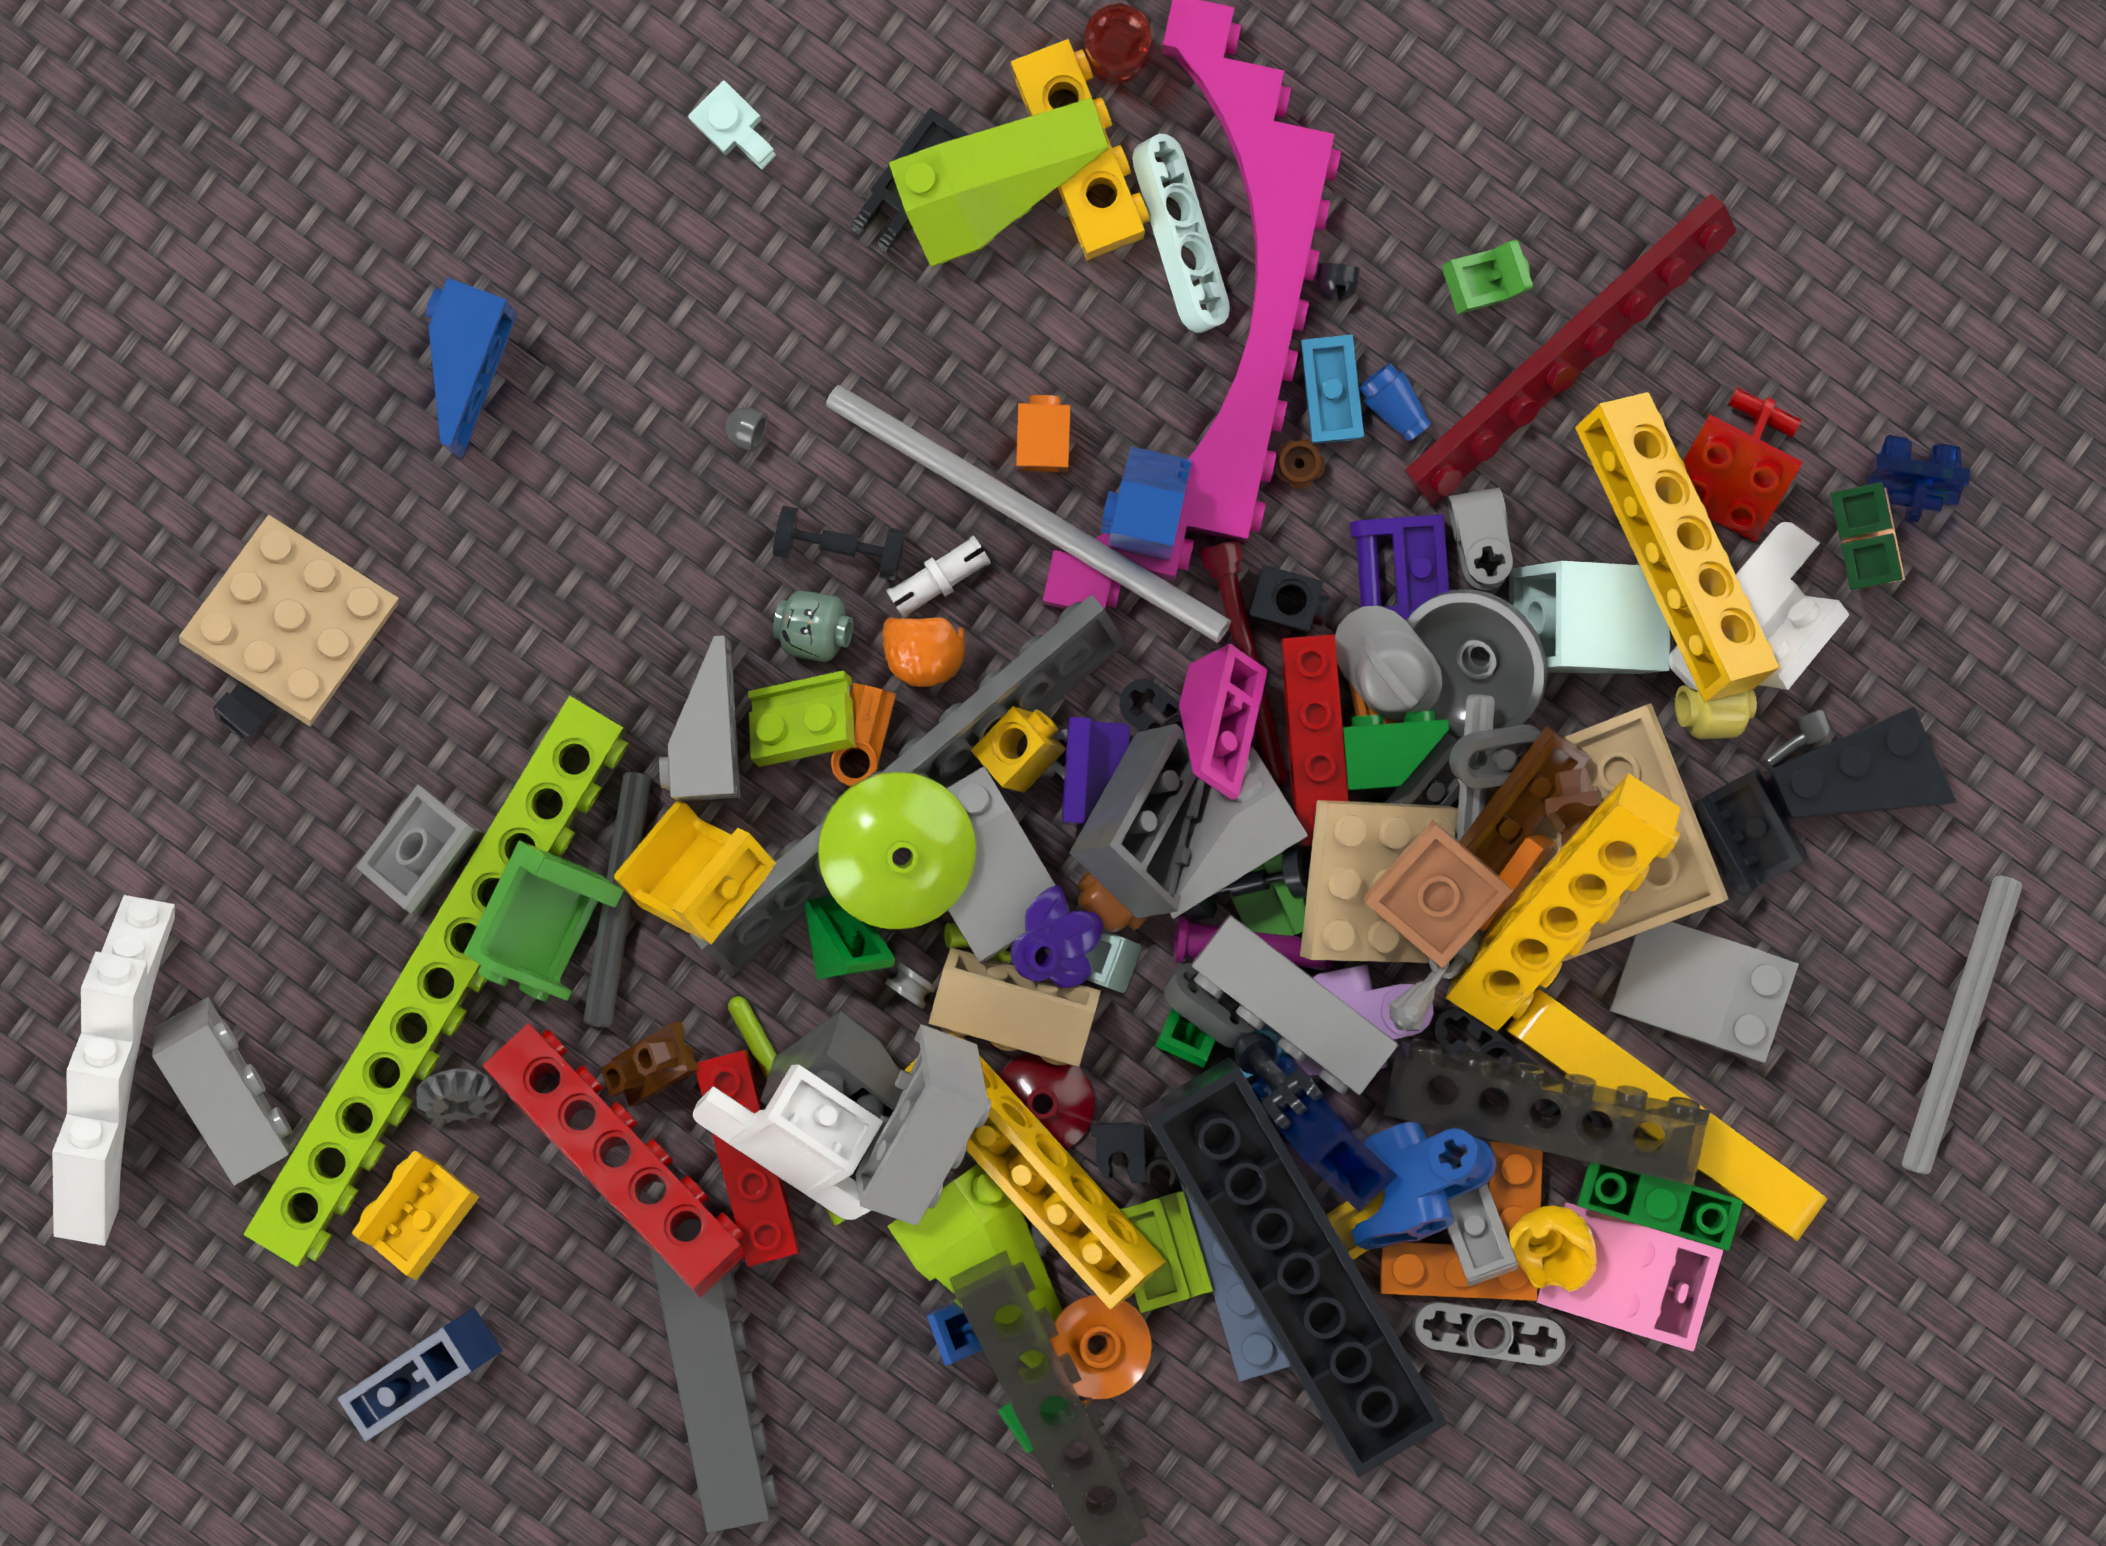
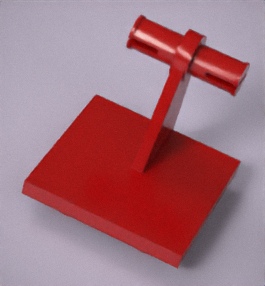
M1737 386L1727 406H1731L1754 418L1749 434L1709 414L1685 455L1683 462L1695 491L1706 508L1708 518L1756 542L1802 465V461L1761 441L1760 437L1766 424L1792 439L1802 419L1776 407V401L1768 396L1765 400H1762Z

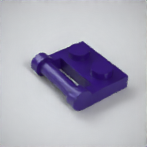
M1444 514L1349 522L1350 537L1356 539L1361 607L1381 606L1376 538L1379 536H1392L1397 606H1387L1385 608L1395 611L1407 621L1410 615L1425 601L1435 595L1449 591Z

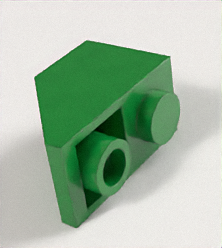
M1434 710L1404 713V723L1383 724V715L1352 717V727L1342 728L1347 790L1357 791L1401 786L1449 730L1448 719L1435 720Z

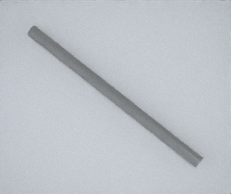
M837 385L830 393L826 401L827 408L1217 643L1227 632L1231 623L1230 619L841 385Z

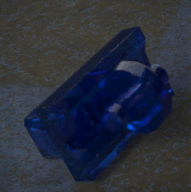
M1892 435L1886 436L1880 452L1877 454L1867 475L1866 485L1883 482L1884 488L1887 489V494H1890L1889 504L1905 506L1906 521L1911 523L1919 522L1923 509L1941 512L1943 503L1958 505L1964 487L1968 486L1970 479V469L1962 468L1961 449L1959 446L1942 443L1933 445L1929 452L1928 462L1911 459L1912 441L1908 438Z

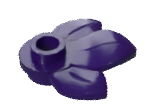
M1055 885L1047 888L1032 901L1026 910L1025 932L1017 937L1012 945L1011 960L1016 971L1025 979L1031 981L1048 979L1058 987L1063 988L1082 984L1092 975L1091 965L1085 955L1092 951L1100 941L1103 932V921L1098 914L1093 912H1069L1061 886ZM1040 947H1042L1043 955L1040 962L1037 964L1035 961L1036 951Z

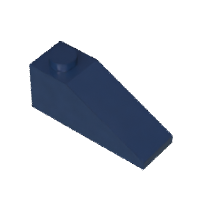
M474 1307L337 1399L366 1442L503 1350Z

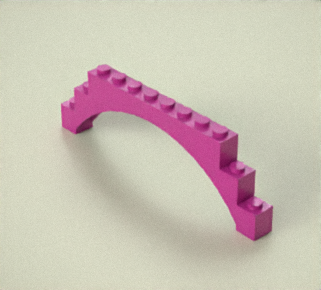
M1172 0L1163 41L1162 55L1176 58L1201 90L1219 120L1238 163L1249 202L1255 243V292L1249 335L1237 375L1220 412L1198 447L1188 458L1192 462L1170 561L1113 549L1156 576L1175 581L1177 569L1188 571L1194 540L1184 538L1185 531L1232 541L1239 540L1241 543L1247 542L1249 531L1260 532L1266 503L1256 501L1260 481L1270 483L1277 453L1267 450L1271 430L1281 432L1287 407L1286 401L1278 400L1282 380L1292 382L1298 351L1289 350L1293 330L1303 331L1309 301L1299 299L1303 279L1314 280L1320 253L1318 250L1310 249L1314 229L1324 231L1330 206V200L1321 199L1325 179L1335 181L1341 150L1332 149L1335 134L1274 121L1275 116L1285 118L1291 87L1282 86L1284 70L1224 58L1225 53L1235 55L1241 24L1232 23L1234 7L1202 0ZM1102 534L1095 538L1109 547V534ZM1053 550L1043 596V605L1065 610L1075 602H1083L1092 594L1104 609L1106 606L1116 608L1121 584L1073 555Z

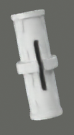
M974 535L937 561L933 557L925 561L924 565L926 568L892 589L886 590L893 603L909 592H913V597L896 607L903 618L908 617L910 613L941 593L946 597L954 592L952 589L953 585L969 577L984 566L991 564L985 551L968 562L964 561L966 556L981 548Z

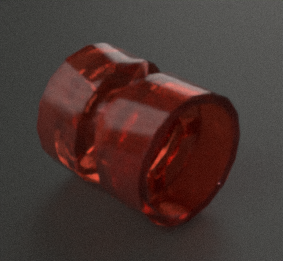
M1122 3L1109 4L1097 10L1089 19L1084 33V53L1091 72L1102 81L1118 84L1133 80L1146 68L1151 53L1152 36L1150 25L1145 16L1135 7Z

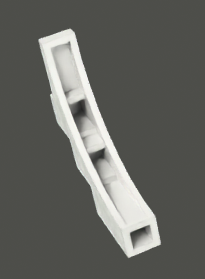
M124 895L101 952H95L82 984L81 1035L67 1068V1115L52 1151L54 1237L105 1246L119 1210L123 1142L135 1064L154 982L175 919V904Z

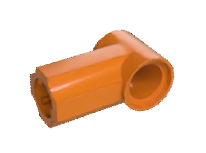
M852 683L850 697L853 699L855 747L834 751L831 758L833 773L842 784L851 787L867 778L870 774L879 771V762L896 693ZM852 750H861L870 759V767L867 773L859 778H849L843 774L841 769L843 756Z

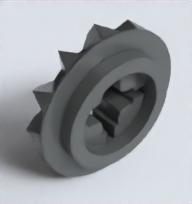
M451 1069L439 1072L423 1080L416 1089L417 1108L425 1111L428 1118H443L445 1123L453 1120H461L467 1123V1120L470 1118L483 1119L487 1116V1112L497 1109L499 1105V1084L490 1076L469 1069Z

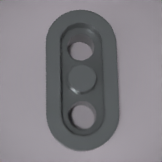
M1517 725L1469 733L1460 738L1451 750L1449 758L1451 771L1459 780L1471 788L1482 789L1501 786L1542 732L1531 725ZM1527 743L1526 750L1521 755L1516 756L1519 746ZM1479 751L1477 759L1468 764L1471 755Z

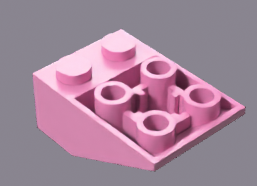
M1565 1202L1564 1207L1577 1212L1592 1231L1596 1248V1271L1584 1287L1573 1292H1568L1555 1285L1539 1289L1536 1302L1694 1352L1723 1250Z

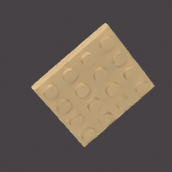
M1647 704L1566 736V739L1583 749L1591 757L1584 766V769H1587L1590 774L1591 786H1598L1603 800L1629 773L1681 807V811L1675 830L1680 832V836L1672 851L1664 859L1656 856L1649 864V872L1642 884L1634 892L1626 889L1619 897L1620 903L1612 917L1604 925L1597 921L1590 929V937L1582 950L1574 957L1568 953L1562 962L1728 900L1727 893L1652 704ZM1501 786L1488 788L1487 804ZM1548 816L1542 821L1533 835L1543 832L1556 842V845L1521 893L1562 848L1561 834Z

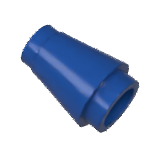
M1391 362L1381 367L1359 386V390L1365 396L1362 402L1394 430L1402 434L1407 442L1422 433L1432 423L1426 416V412L1404 370L1397 371Z

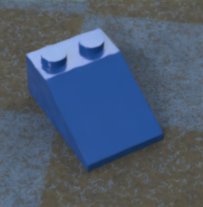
M447 278L443 289L437 287L434 289L429 299L425 316L431 319L429 336L440 443L453 455L463 458L518 314L506 299Z

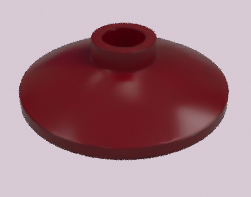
M1028 1053L1013 1060L999 1074L1004 1083L1065 1150L1076 1144L1086 1133L1094 1113V1093L1088 1077L1080 1067L1071 1064L1054 1065L1043 1060L1040 1055ZM1041 1093L1049 1095L1053 1101L1052 1109L1046 1114L1037 1113L1032 1106L1034 1097Z

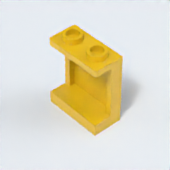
M677 800L616 871L614 879L641 908L690 934L692 933L697 938L711 945L765 881L776 862L750 833L737 828L731 835L703 821L686 803Z

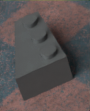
M1177 724L1136 732L1069 852L1136 918L1178 912L1181 896L1175 893L1180 867L1188 865L1191 849L1185 847L1190 820L1197 819L1205 782L1193 774L1185 732Z

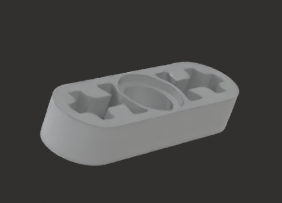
M1432 1301L1424 1304L1416 1312L1413 1321L1416 1337L1431 1349L1541 1366L1552 1364L1561 1357L1566 1343L1561 1327L1548 1318L1448 1302ZM1435 1311H1443L1444 1320L1450 1323L1462 1324L1460 1314H1471L1465 1326L1466 1345H1457L1456 1342L1460 1334L1448 1331L1441 1333L1440 1340H1433L1431 1331L1423 1328L1424 1320L1433 1319ZM1486 1318L1498 1320L1504 1329V1337L1501 1343L1493 1348L1481 1347L1474 1337L1476 1325ZM1512 1322H1522L1518 1332L1528 1335H1536L1539 1327L1545 1326L1547 1335L1555 1338L1554 1346L1545 1347L1543 1355L1537 1356L1535 1355V1347L1527 1343L1517 1342L1518 1352H1508L1514 1338Z

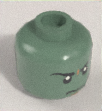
M801 590L795 591L788 600H781L778 604L774 616L773 636L776 641H780L782 649L789 656L820 662L830 661L836 656L840 647L847 648L852 638L853 618L846 616L845 606L837 596Z

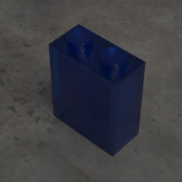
M1286 1053L1276 1064L1287 1077L1300 1067L1323 1092L1324 1096L1315 1102L1304 1092L1299 1098L1309 1110L1301 1117L1290 1106L1283 1111L1290 1117L1293 1123L1286 1131L1275 1121L1274 1123L1305 1163L1355 1209L1360 1211L1397 1177V1174L1343 1106ZM1261 1077L1251 1085L1260 1103L1272 1093V1090Z

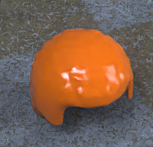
M890 616L883 624V648L888 667L899 680L908 685L917 687L936 686L950 680L962 667L966 655L965 633L962 627H959L957 635L950 622L940 617L896 619Z

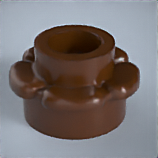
M1304 438L1296 442L1294 440L1284 442L1277 450L1278 460L1274 463V471L1281 482L1290 483V486L1294 489L1309 488L1313 484V480L1319 479L1325 470V460L1319 454L1320 449L1318 445L1312 444L1311 440ZM1297 459L1304 461V466L1300 469L1294 465Z

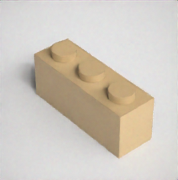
M950 948L928 1024L939 1026L948 1034L952 1032L960 1037L970 1035L990 1041L992 1045L1002 1050L1015 1051L1019 1049L1040 1055L1043 1060L1054 1065L1071 1064L1079 1067L1101 990L1083 985L1070 988L1058 987L1048 979L1031 981L1019 975L1014 965L993 959L980 964L975 954Z

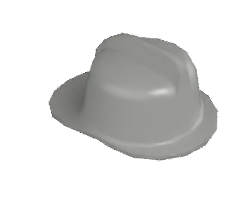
M1363 606L1349 613L1344 618L1335 634L1337 664L1367 705L1379 715L1396 721L1404 720V713L1429 711L1437 702L1443 685L1441 668L1434 655L1408 622L1395 611L1382 606Z

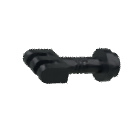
M1250 1032L1243 1035L1236 1042L1234 1047L1236 1064L1247 1074L1258 1073L1272 1090V1093L1260 1104L1284 1131L1292 1126L1293 1123L1290 1117L1283 1111L1290 1106L1301 1117L1309 1110L1299 1098L1304 1092L1315 1102L1324 1096L1323 1092L1300 1067L1287 1077L1274 1061L1276 1047L1268 1036Z

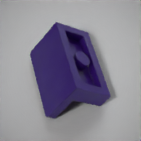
M1069 717L1061 824L1083 826L1086 824L1129 746L1130 726L1128 724L1091 721V718Z

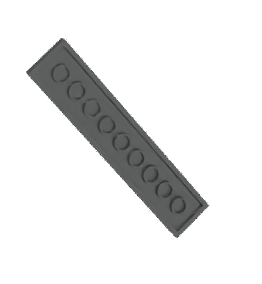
M1092 594L1083 602L1073 603L1063 611L1058 623L1043 636L1038 635L1027 641L1020 649L1019 656L1003 670L997 669L988 674L980 683L979 690L964 703H957L949 707L941 715L937 726L924 737H916L909 741L901 749L898 759L885 770L876 771L868 777L885 772H910L933 779L947 789L983 765L971 750L1012 706L1031 712L1038 709L1045 713L1123 647L1126 642L1106 610ZM829 810L820 818L819 825L803 839L793 840L782 849L778 857L779 859L765 881L711 945L697 938L692 933L690 934L698 946L731 978L806 915V899L825 897L831 894L822 877L818 859L819 835Z

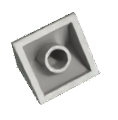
M417 784L357 864L356 868L403 909L411 914L421 915L483 832Z

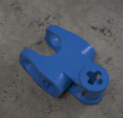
M1406 1122L1368 1137L1355 1149L1340 1157L1330 1167L1334 1180L1341 1181L1345 1186L1351 1184L1358 1185L1376 1178H1380L1384 1184L1385 1197L1379 1211L1369 1219L1357 1224L1351 1231L1355 1245L1365 1250L1402 1242L1419 1241L1448 1228L1454 1222L1448 1201L1474 1189L1481 1188L1488 1183L1494 1175L1496 1158L1490 1145L1479 1138L1473 1137L1464 1130L1448 1129L1427 1139L1423 1125L1420 1122Z

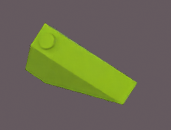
M1092 98L932 146L891 161L889 165L907 217L930 266L934 267L981 250L1017 218H1022L1033 209L1032 207L1058 186L1065 184L1110 147Z
M977 1163L943 1186L937 1204L932 1209L927 1208L917 1226L896 1219L887 1227L916 1270L929 1281L934 1278L939 1280L956 1295L953 1302L958 1304L966 1313L970 1310L976 1312L992 1326L993 1336L1034 1372L1041 1375L1051 1368L1048 1356V1339L1051 1328L1056 1318L1062 1312V1308L1022 1211Z

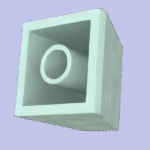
M1557 561L1511 569L1509 574V603L1527 618L1537 632L1546 655L1547 673L1646 674L1669 671L1668 659L1673 650L1670 629L1640 565Z

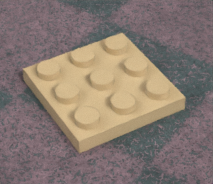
M268 514L179 635V643L311 727L398 606L399 598Z
M1317 800L1300 956L1310 960L1429 963V957L1364 903L1362 897L1432 819L1456 839L1458 808L1438 805Z

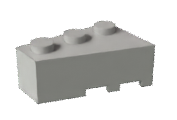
M208 996L154 1027L152 1057L235 1186L289 1155V1139L287 1136L292 1134V1129L282 1111L278 1107L273 1109L270 1107L263 1094L266 1089L259 1074L251 1064H246L238 1050L239 1046L235 1036L225 1021H222Z
M920 1024L914 1038L920 1044V1052L911 1073L901 1070L895 1082L897 1088L903 1089L899 1101L890 1118L881 1115L880 1119L883 1123L867 1148L855 1175L861 1207L916 1226L927 1208L932 1209L937 1204L942 1193L944 1179L951 1168L956 1169L961 1164L969 1137L975 1128H981L984 1125L991 1106L990 1099L987 1098L977 1044Z

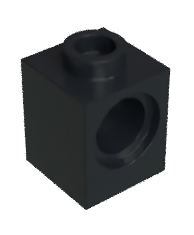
M1263 565L1248 619L1308 635L1312 624L1322 625L1330 596L1320 594L1324 581ZM1285 588L1298 590L1303 595L1305 601L1303 611L1296 615L1282 613L1276 604V595L1279 591Z

